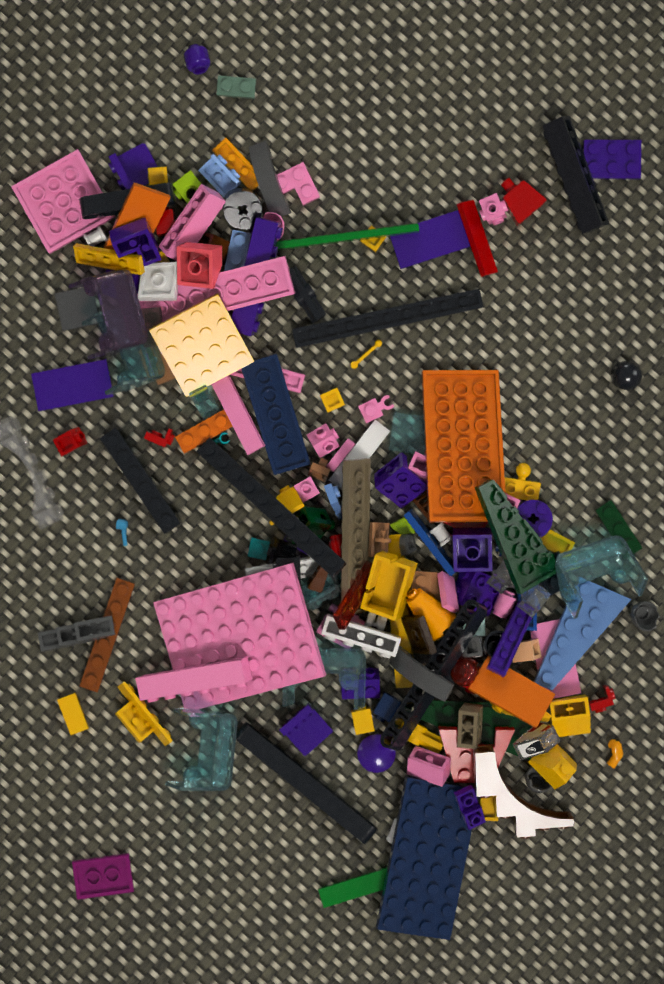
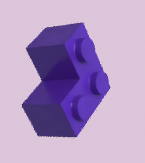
M145 217L109 231L111 243L118 258L137 251L138 255H142L144 266L162 260L160 249Z

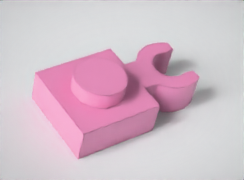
M389 395L384 396L379 403L374 398L358 406L366 424L383 416L381 410H390L394 407L393 404L390 406L384 404V401L390 398Z

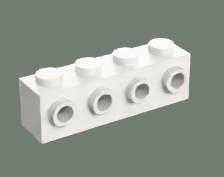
M330 614L326 615L321 631L325 639L335 641V639L342 640V644L351 647L355 644L361 646V650L370 653L374 650L380 652L379 655L386 658L396 657L401 641V636Z

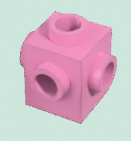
M497 193L479 200L482 210L479 212L483 221L487 220L489 225H498L504 222V218H507L505 212L508 211L504 200L500 201Z
M326 423L307 434L308 439L320 458L340 447L336 441L339 438L334 428L330 430Z

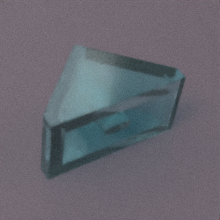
M206 384L188 393L204 420L221 411Z

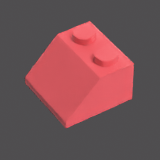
M186 242L177 246V285L213 289L222 267V245Z

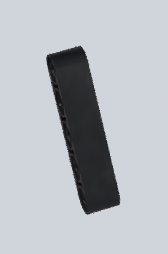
M172 183L146 186L170 195L167 206L176 203ZM130 189L81 197L79 203L82 218L94 219L118 215Z

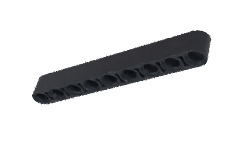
M473 599L464 603L438 644L437 652L432 654L425 667L444 678L448 677L487 615V608L484 604ZM413 684L380 737L381 745L394 751L401 750L433 701L434 696L426 691L422 695L423 690Z
M245 722L234 735V738L362 843L367 844L376 833L378 828L251 724Z

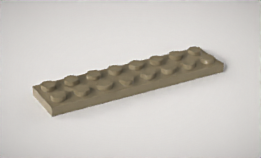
M370 458L344 460L342 466L341 551L342 559L346 562V565L342 569L340 608L341 615L344 616L366 612V610L360 609L364 592L368 591L366 585L369 578Z

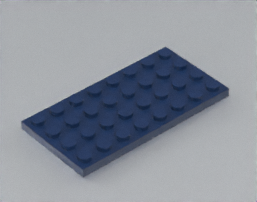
M405 776L376 923L377 930L446 940L451 939L472 829H467L454 792L467 786L444 783L441 787L419 778Z

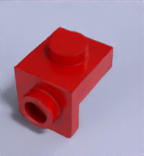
M603 685L606 697L589 701V709L591 711H595V713L606 711V707L614 705L615 694L613 688L609 689L608 685Z

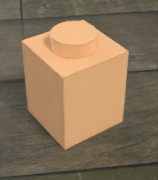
M539 639L522 640L513 658V663L541 658Z

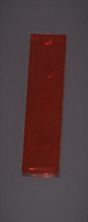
M370 561L364 563L333 615L340 630L346 629L362 602L364 592L368 591L366 585L372 567V562Z

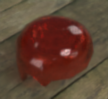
M469 657L459 658L450 672L453 682L462 687L471 685L479 674L477 669L478 662Z

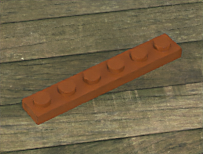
M116 578L103 616H112L115 635L95 640L79 687L98 693L135 583Z

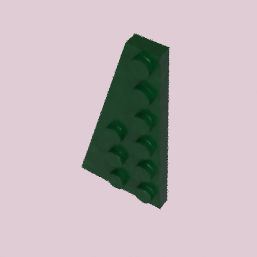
M489 479L475 487L517 594L528 591L565 569L554 559L553 553L546 549L542 539L526 519L519 515L518 509L507 500V495L494 479Z
M433 700L421 720L436 726L457 727L458 729L459 709L464 703L483 705L481 743L494 744L495 727H514L515 732L506 752L523 758L518 745L534 741V738L516 743L533 726L515 716L496 712L492 709L490 702L452 700L444 702L442 700ZM533 755L525 757L524 759L530 760Z

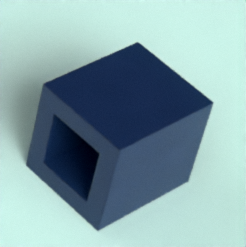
M384 691L373 709V713L376 714L375 718L383 723L385 721L390 722L400 706L401 700Z

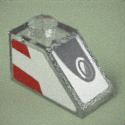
M540 721L537 728L531 727L513 743V746L519 758L523 760L547 753L561 740L553 725Z

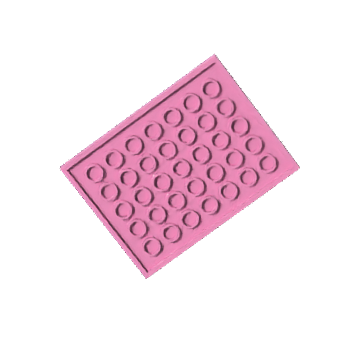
M294 563L153 602L173 670L248 657L252 680L246 682V686L235 688L234 685H230L228 689L221 691L213 688L211 692L203 694L195 691L193 695L182 697V694H180L185 713L326 676Z

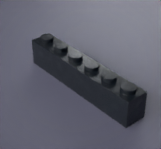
M562 116L542 125L544 129L543 135L551 148L550 154L557 164V173L564 183L563 189L570 199V208L577 218L578 229L584 234L609 225L610 223L570 116Z
M115 427L102 436L100 440L163 533L167 534L182 524L120 430Z

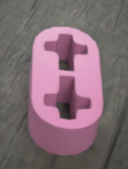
M348 438L326 467L334 472L355 446V443Z

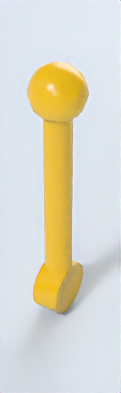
M376 340L375 344L357 361L351 362V368L356 369L358 364L374 349L382 346V341Z

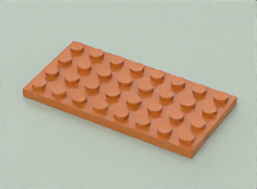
M423 370L422 393L429 523L488 522L475 487L489 479H494L505 493L499 370Z

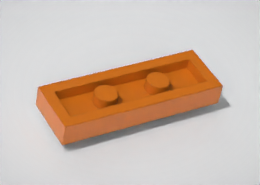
M222 410L177 435L175 438L185 454L205 443L209 438L212 439L233 426L225 410Z

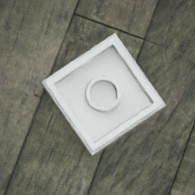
M155 262L144 266L145 272L140 275L138 300L177 301V262Z

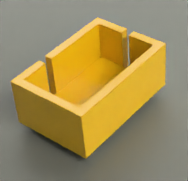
M383 550L375 554L366 585L368 591L364 592L360 609L393 621L403 617L407 603V594L411 589L418 563L405 558L398 559L397 555Z

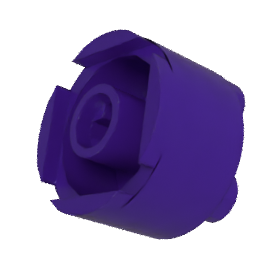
M528 500L520 504L517 508L519 515L526 519L540 538L545 536L553 522L552 512L547 504L539 500ZM531 515H534L535 518H538V521L535 522V525H532L531 521H528Z

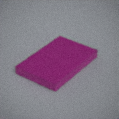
M129 853L72 861L77 900L135 891Z

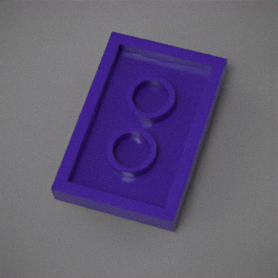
M583 140V153L593 179H641V140Z

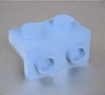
M212 154L211 158L198 171L225 197L230 190L236 189L242 183L239 180L241 176L234 169L229 170L226 166L228 162L220 154L218 156Z

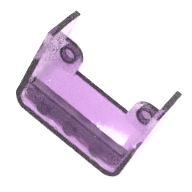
M122 269L107 272L69 284V289L84 287L87 295H98L107 332L99 338L101 351L88 355V360L112 356L146 343L148 334L133 277L129 270Z

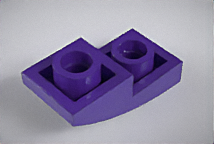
M471 785L454 792L456 802L468 830L486 822L482 807L478 804L474 788Z

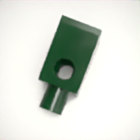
M303 507L296 515L320 539L328 530H333L335 527L334 520L330 519L327 511L322 508Z

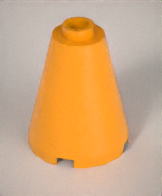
M414 588L407 594L406 602L413 615L425 617L433 641L443 637L444 634L442 632L449 629L457 615L443 608L440 601L421 588Z

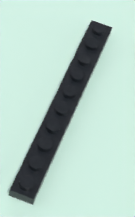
M479 288L292 329L296 348L481 309L483 308V302Z
M211 438L196 451L332 578L343 569L346 562Z

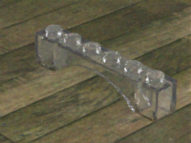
M9 416L0 421V445L15 453L29 471L34 489L32 514L39 529L43 530L63 520L62 515H64L61 506L59 504L56 505L53 499L56 497L51 487L48 488L45 483L47 477L43 470H39L37 466L39 461L35 453L31 454L28 448L30 446L28 438L22 436L20 432L22 426L19 420Z

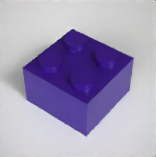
M453 528L454 572H493L491 528Z

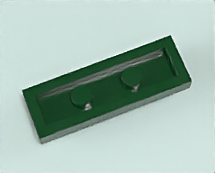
M612 500L594 510L626 559L642 549L639 541Z

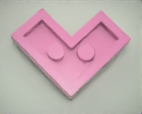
M304 162L277 175L283 194L295 189L303 206L320 198Z

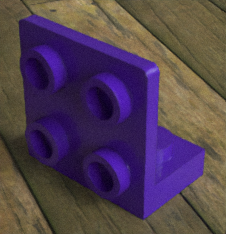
M402 452L374 474L375 488L400 508L405 507L427 489V482L408 468L407 456Z
M309 702L279 728V731L284 736L286 735L304 756L309 754L333 732L331 727Z

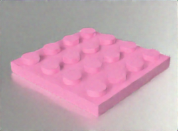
M78 149L11 186L49 254L116 218L115 215L94 219L82 218L79 199L103 192Z

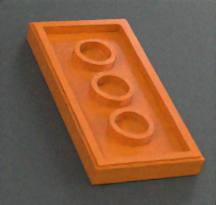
M134 182L112 230L145 217L152 233H154L170 200V195ZM109 234L104 248L114 250Z
M487 656L468 690L537 728L556 694L510 668L505 677H501L486 669L491 659Z

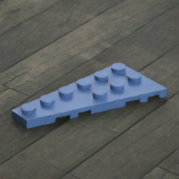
M577 577L534 682L549 690H553L632 599L582 577Z

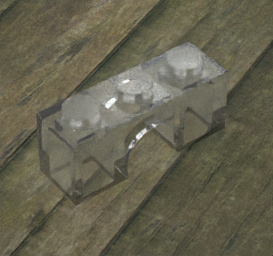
M504 560L486 582L501 594L509 587L514 588ZM536 585L521 594V601L517 607L533 618L551 594L544 587Z

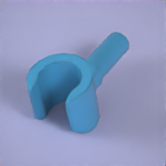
M118 519L116 529L122 530L123 546H127L126 533L128 521Z

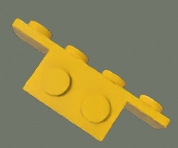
M125 681L121 683L118 689L129 702L115 714L138 743L154 732L164 746L170 744L173 741L170 738V732L162 728L158 723L159 719L157 716L150 713L146 708L147 705L144 700L140 701V698L136 696L134 688Z

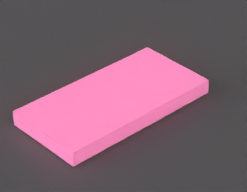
M560 619L537 623V631H529L531 639H539L542 657L535 660L537 672ZM576 664L553 690H549L556 694L553 699L581 693Z

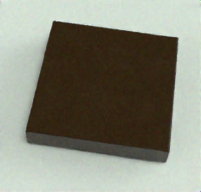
M405 615L401 617L413 653L430 655L436 653L437 650L425 617L419 615Z

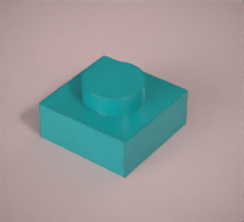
M251 538L247 556L266 560L270 541Z

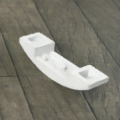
M374 420L344 460L370 458L390 430L377 420ZM343 462L329 479L334 485H338L341 490L343 485Z

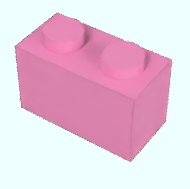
M415 746L408 757L407 774L442 787L450 775L451 758Z

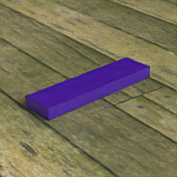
M520 600L517 602L486 669L501 677H505L536 611L535 608Z

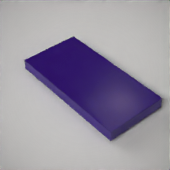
M458 210L417 223L419 224V233L390 236L400 270L471 247Z
M107 359L31 374L39 412L114 397Z

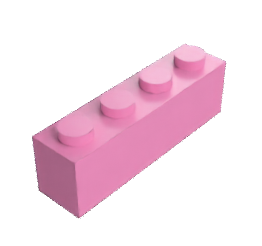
M201 184L158 247L167 257L177 261V246L186 242L198 243L226 201L217 191Z

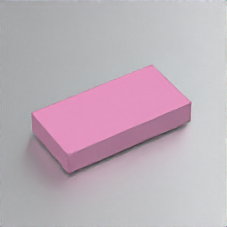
M441 571L437 574L441 605L443 608L455 613L459 611L455 579L453 576H449Z

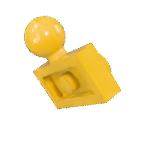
M520 463L516 467L518 479L505 477V493L516 499L538 500L541 483L526 480V477L531 473V468L526 463Z

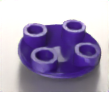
M373 734L363 739L357 752L358 760L362 767L374 773L389 769L396 756V751L381 745V735Z

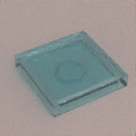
M394 412L389 450L413 454L416 451L425 455L424 416Z

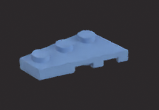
M333 483L325 485L324 488L338 520L341 521L342 506L338 498L341 496L338 485L334 486Z

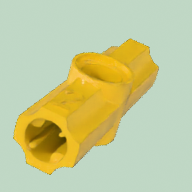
M419 723L408 739L409 742L417 746L421 745L438 754L443 747L441 736L429 731L428 728Z

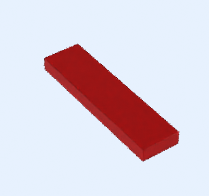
M474 200L458 203L457 208L480 276L484 277L497 273L498 270Z

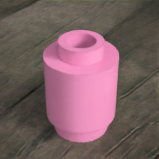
M506 589L504 592L500 591L493 606V614L507 619L508 615H511L517 598L514 597L515 593Z

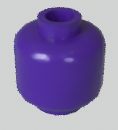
M193 44L184 52V60L188 71L199 75L205 73L210 67L211 61L206 47Z

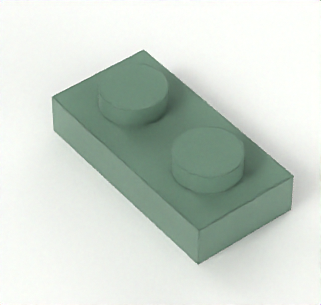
M218 75L217 96L255 99V78Z

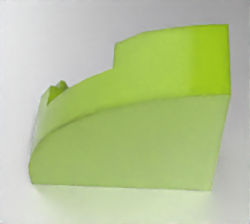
M405 517L390 524L392 529L400 534L415 533Z

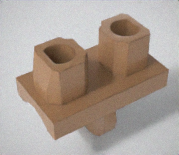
M370 522L368 557H374L375 554L382 550L388 552V544L391 543V539H389L390 523Z

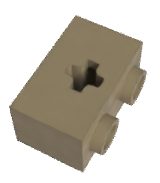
M464 703L459 709L457 747L477 749L481 743L483 705Z

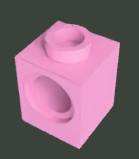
M311 476L294 485L303 503L320 494Z

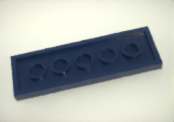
M275 354L255 360L253 363L241 368L273 474L277 475L310 465L311 463L278 355Z

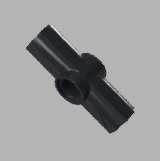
M297 266L289 269L295 290L294 298L299 306L303 307L312 324L326 316V313L316 299L315 292L310 284L306 283Z

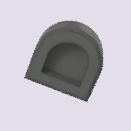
M401 535L399 540L401 556L409 555L416 551L417 547L413 535Z

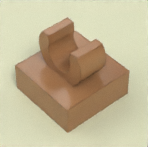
M321 457L319 464L313 462L308 475L326 482L330 469L326 468L328 460Z

